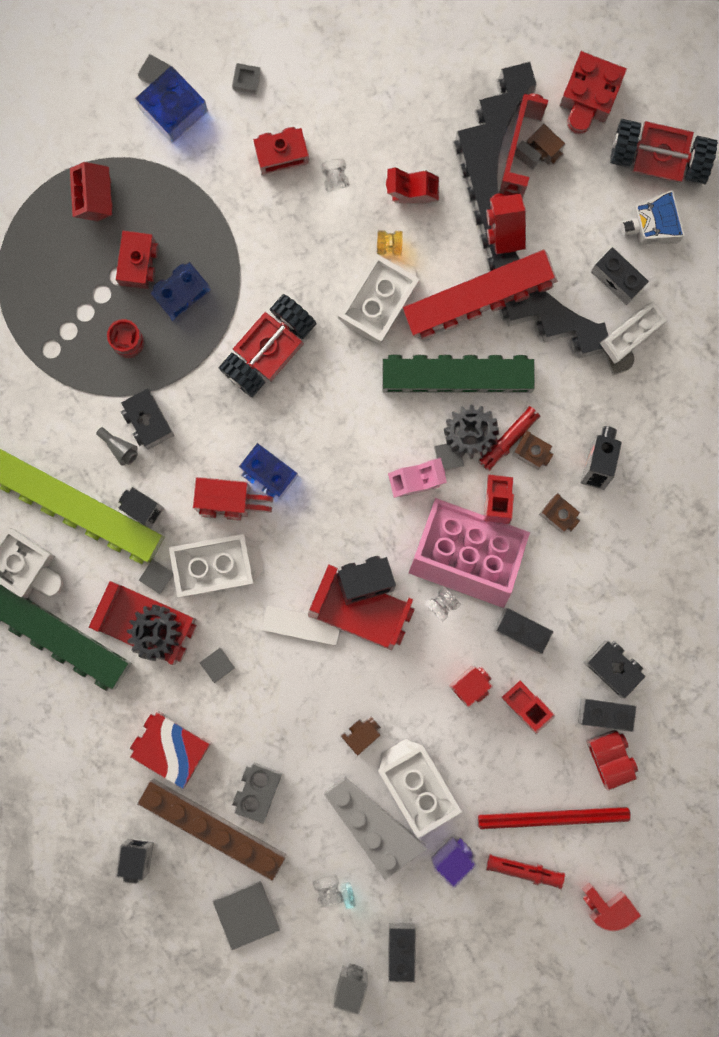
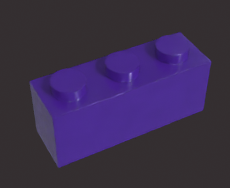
M453 836L431 857L435 870L453 888L476 866L473 860L475 855L471 848L462 838L457 841Z

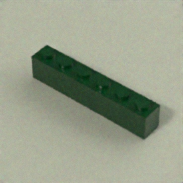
M388 355L387 359L382 361V393H532L535 389L534 359H528L527 355H514L513 359H503L502 355H489L488 359H478L477 355H464L463 359H453L452 355H438V359H428L427 355H413V359H403L402 355Z
M0 584V623L2 621L9 625L8 630L18 637L25 635L31 639L29 643L41 651L44 648L53 653L51 657L62 664L67 661L74 666L72 670L85 678L87 674L96 679L94 684L107 691L109 688L113 690L118 687L132 664L130 661L30 599L21 598Z

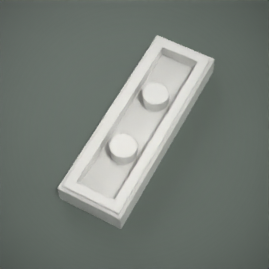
M652 301L600 344L615 364L664 325L667 320L654 301Z
M268 605L262 626L263 631L335 646L337 645L340 631L336 627L309 617L306 613Z

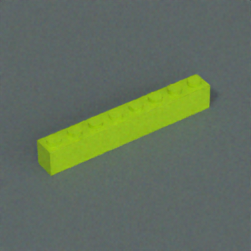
M0 449L1 490L10 494L11 490L19 493L18 499L31 506L33 502L42 506L40 511L53 518L55 514L64 517L62 522L74 529L78 525L86 529L85 535L96 541L100 537L109 541L107 546L119 553L122 549L131 553L129 558L143 565L144 561L150 563L154 559L165 536Z

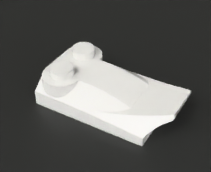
M376 254L339 313L338 319L361 336L381 344L420 280L417 278L416 268L392 254L387 256Z
M244 534L168 547L177 598L250 585L264 572L259 544L250 540Z
M405 739L381 754V764L378 772L417 838H420L462 812L422 744Z

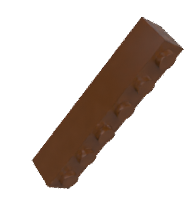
M152 779L137 803L271 881L274 880L286 858V853L156 779Z

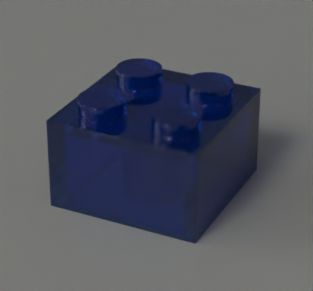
M172 65L135 98L140 111L171 143L176 141L208 112L206 101Z

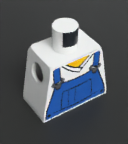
M673 190L636 205L632 210L633 219L621 221L623 235L628 236L637 233L640 245L678 243L685 236Z

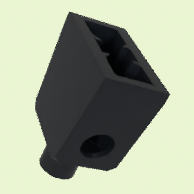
M603 426L601 435H597L591 443L581 484L605 490L613 480L622 445L620 440L615 439L617 429Z

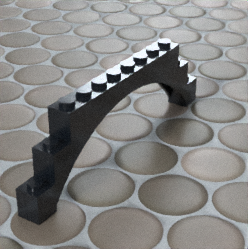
M530 61L501 69L500 76L497 79L500 95L479 100L478 107L475 110L476 121L482 125L457 131L456 138L453 140L455 154L460 155L462 161L459 164L461 176L463 179H467L469 186L466 187L467 198L469 202H473L475 211H472L475 225H480L482 234L479 235L482 249H486L489 258H486L488 272L520 259L516 251L496 254L494 245H489L487 229H491V225H488L486 210L490 209V198L498 194V162L507 128L520 107L524 94L534 93L537 86ZM537 290L529 293V298L520 302L512 300L505 303L506 307L499 310L502 320H506L508 326L537 319V322H535L536 333L538 337L542 336L543 342L572 335L573 338H570L571 347L574 353L577 352L579 358L605 352L600 344L609 336L605 322L598 324L578 315L562 305L546 291L539 292Z

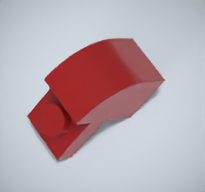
M397 167L387 169V194L392 195L393 202L425 204L439 201V176L427 170L409 174Z
M488 475L484 504V522L511 523L514 494H512L513 477Z
M521 680L502 696L507 705L535 734H538L555 718V714Z
M590 883L582 888L586 894L582 899L591 910L597 909L589 917L605 930H622L641 917L640 913L622 891L605 903Z

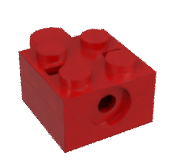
M580 51L559 105L571 111L567 120V127L572 133L577 135L585 134L589 130L593 119L605 124L627 68Z
M196 477L193 509L199 512L201 517L216 518L217 514H221L227 520L241 521L242 517H248V511L272 513V507L249 504V501L273 503V497L250 494L251 487L248 482Z

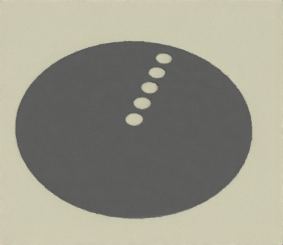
M108 157L87 161L89 163L109 166L112 216L100 221L73 217L70 168L54 175L40 185L18 209L10 222L1 245V311L10 333L24 354L42 371L62 384L80 391L104 396L136 395L147 388L150 392L176 382L197 368L212 353L227 331L235 311L240 287V265L235 240L228 222L212 198L200 186L178 171L160 163L132 157ZM122 231L153 234L155 243L159 244L158 256L153 258L152 267H155L154 282L149 283V289L120 286L110 281V272L118 265ZM104 285L110 289L111 297L107 302L98 303L94 300L93 291L97 286ZM86 303L93 307L94 316L91 320L81 321L77 318L76 309L79 305ZM127 319L132 321L144 337L143 350L133 358L119 356L107 340L108 328L117 320ZM72 322L76 325L77 334L73 339L66 340L60 336L59 328L63 323ZM49 340L57 341L60 345V353L55 358H48L43 354L42 347Z

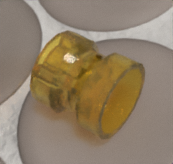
M378 230L377 254L385 255L386 253H392L394 256H402L403 231L387 233L385 230Z

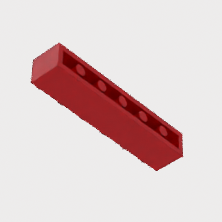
M543 249L403 307L412 335L425 340L435 336V331L444 328L446 331L459 326L458 322L468 319V321L476 320L482 317V312L491 309L494 312L506 307L505 303L515 300V302L523 301L530 297L529 293L537 290L539 292L550 290L558 280L548 253Z

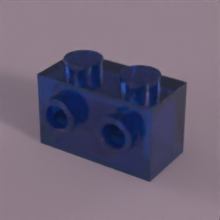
M190 262L186 265L180 264L172 272L173 275L166 281L162 279L157 282L151 292L153 299L171 321L211 291L209 284Z
M258 443L239 466L240 470L243 471L241 476L251 484L255 481L263 486L261 491L267 496L273 497V499L276 496L281 500L299 476L296 471Z

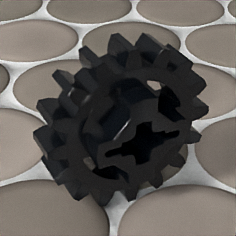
M473 404L470 405L469 410H465L461 406V413L452 412L453 420L446 419L447 427L444 428V434L447 436L445 438L446 444L451 445L453 453L459 450L460 457H463L465 453L469 454L470 459H473L474 453H478L480 457H483V450L491 452L490 444H497L496 436L499 435L497 419L493 418L491 411L484 413L483 406H480L478 410L474 409ZM458 427L460 431L457 432V435H458V436L456 437V436H455V431H456V428ZM486 427H488L487 436L484 435Z
M153 605L152 608L144 606V613L135 612L137 619L136 621H129L133 628L127 630V633L132 634V638L127 640V642L134 645L131 651L139 653L138 657L150 661H156V658L164 660L165 653L173 654L172 645L179 646L175 639L182 636V633L176 631V628L181 626V623L174 621L177 615L169 612L170 609ZM155 645L157 646V648L155 649H148L149 647L153 648Z

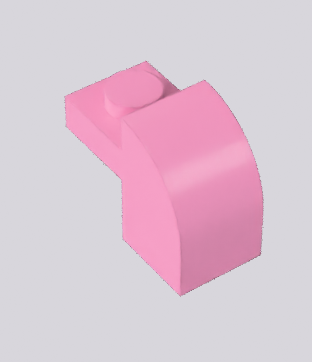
M441 458L416 466L400 468L388 473L394 498L425 492L447 483Z

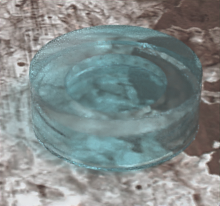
M351 883L340 884L346 910L355 908L356 902Z

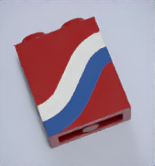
M160 711L156 712L155 716L150 714L143 725L146 728L143 736H137L130 747V750L133 751L130 758L183 789L188 784L212 742L204 737L196 736L163 716L164 713Z

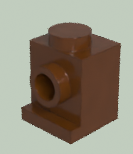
M544 123L526 141L528 145L542 155L540 161H545L548 165L550 163L555 165L564 155L562 151L566 143Z
M527 430L512 455L538 470L542 465L547 467L554 454L550 452L553 447L552 445L534 436ZM533 446H537L540 449L538 455H534L531 452Z
M557 493L539 515L559 532L564 533L567 529L571 532L580 522L577 516L581 512ZM560 510L567 512L565 519L559 517L558 513Z
M372 716L364 722L359 719L349 728L351 733L347 735L344 732L341 734V738L358 756L381 736L378 732L381 727Z

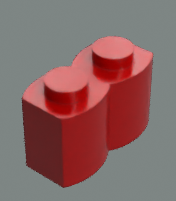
M612 730L586 741L605 789L609 791L637 779L635 773L638 772V767L634 758H629L626 748H629V745L623 733L619 734L617 730Z

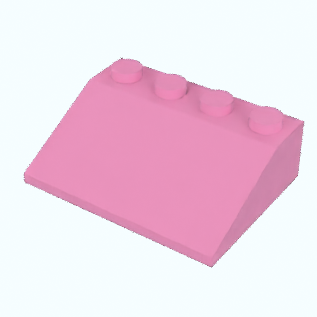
M435 498L408 573L504 608L512 593L530 532L508 524L484 522V515Z

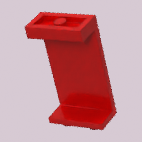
M531 93L529 95L524 94L498 194H504L505 196L521 194L522 199L524 197L530 177L512 173L510 170L523 117L542 122L549 100L543 99V96Z
M328 564L310 606L308 616L391 651L395 644L400 646L406 632L401 630L405 621L410 622L415 608L411 607L413 599L408 598L407 602L388 594H382L346 605L337 579L338 568Z
M109 581L88 628L129 644L127 640L132 638V634L127 633V630L133 628L129 621H136L135 612L144 613V606L150 608L153 605L170 609L169 612L177 615L174 621L181 623V626L176 628V631L182 633V636L175 639L179 646L172 645L173 654L165 653L164 659L168 664L175 665L177 661L181 662L187 651L184 644L187 638L192 639L197 625L194 624L196 618L118 583ZM155 645L153 648L149 647L148 649H155L157 646Z

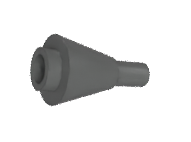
M103 427L97 430L96 435L107 443L108 448L121 466L130 465L135 461L138 456V447L113 436Z

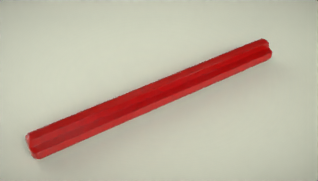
M621 807L486 814L478 816L479 829L629 822L631 812L629 808Z

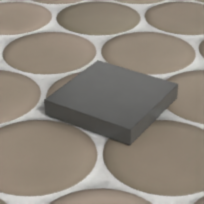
M261 881L213 900L231 950L280 931Z

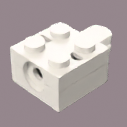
M6 527L0 536V584L19 597L27 599L34 589L45 596H56L64 587L62 577L48 568L55 555L16 530Z

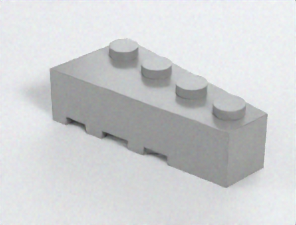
M346 777L325 791L324 795L385 880L427 849V846L420 839L415 837L407 828L389 815L388 812L376 804Z

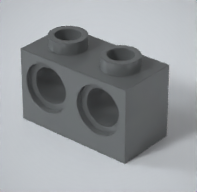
M255 762L251 768L246 766L241 781L246 782L243 791H237L232 803L233 806H236L234 813L263 824L282 773ZM255 774H265L268 778L267 785L263 787L257 786L254 782ZM249 797L255 798L259 803L258 809L254 811L248 810L245 807V800Z
M349 964L348 967L342 966L334 994V1008L359 1015L368 984L367 972L363 971V967L355 964Z

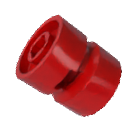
M120 319L113 322L108 328L107 340L119 356L133 358L143 350L144 337L132 321Z

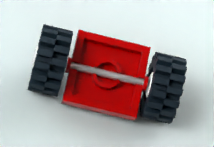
M621 118L613 142L610 164L630 168L635 151H637L632 172L679 183L682 182L685 172L686 181L706 185L716 158L718 140L697 135L690 150L694 135L692 131L645 121L641 132L640 122Z
M282 294L269 309L281 323L265 311L233 347V351L236 354L231 352L218 367L233 384L252 398L266 383L257 374L255 369L272 382L304 345L299 338L304 339L317 324L314 318L301 305H298L295 300L285 294Z

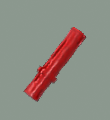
M529 406L497 440V444H492V451H487L478 460L480 465L484 464L483 468L490 472L494 465L503 456H507L510 453L509 449L541 417L538 412L534 413L536 411L534 408Z
M489 854L486 871L529 880L534 885H539L540 883L562 889L565 880V873L545 869L540 864L533 866Z

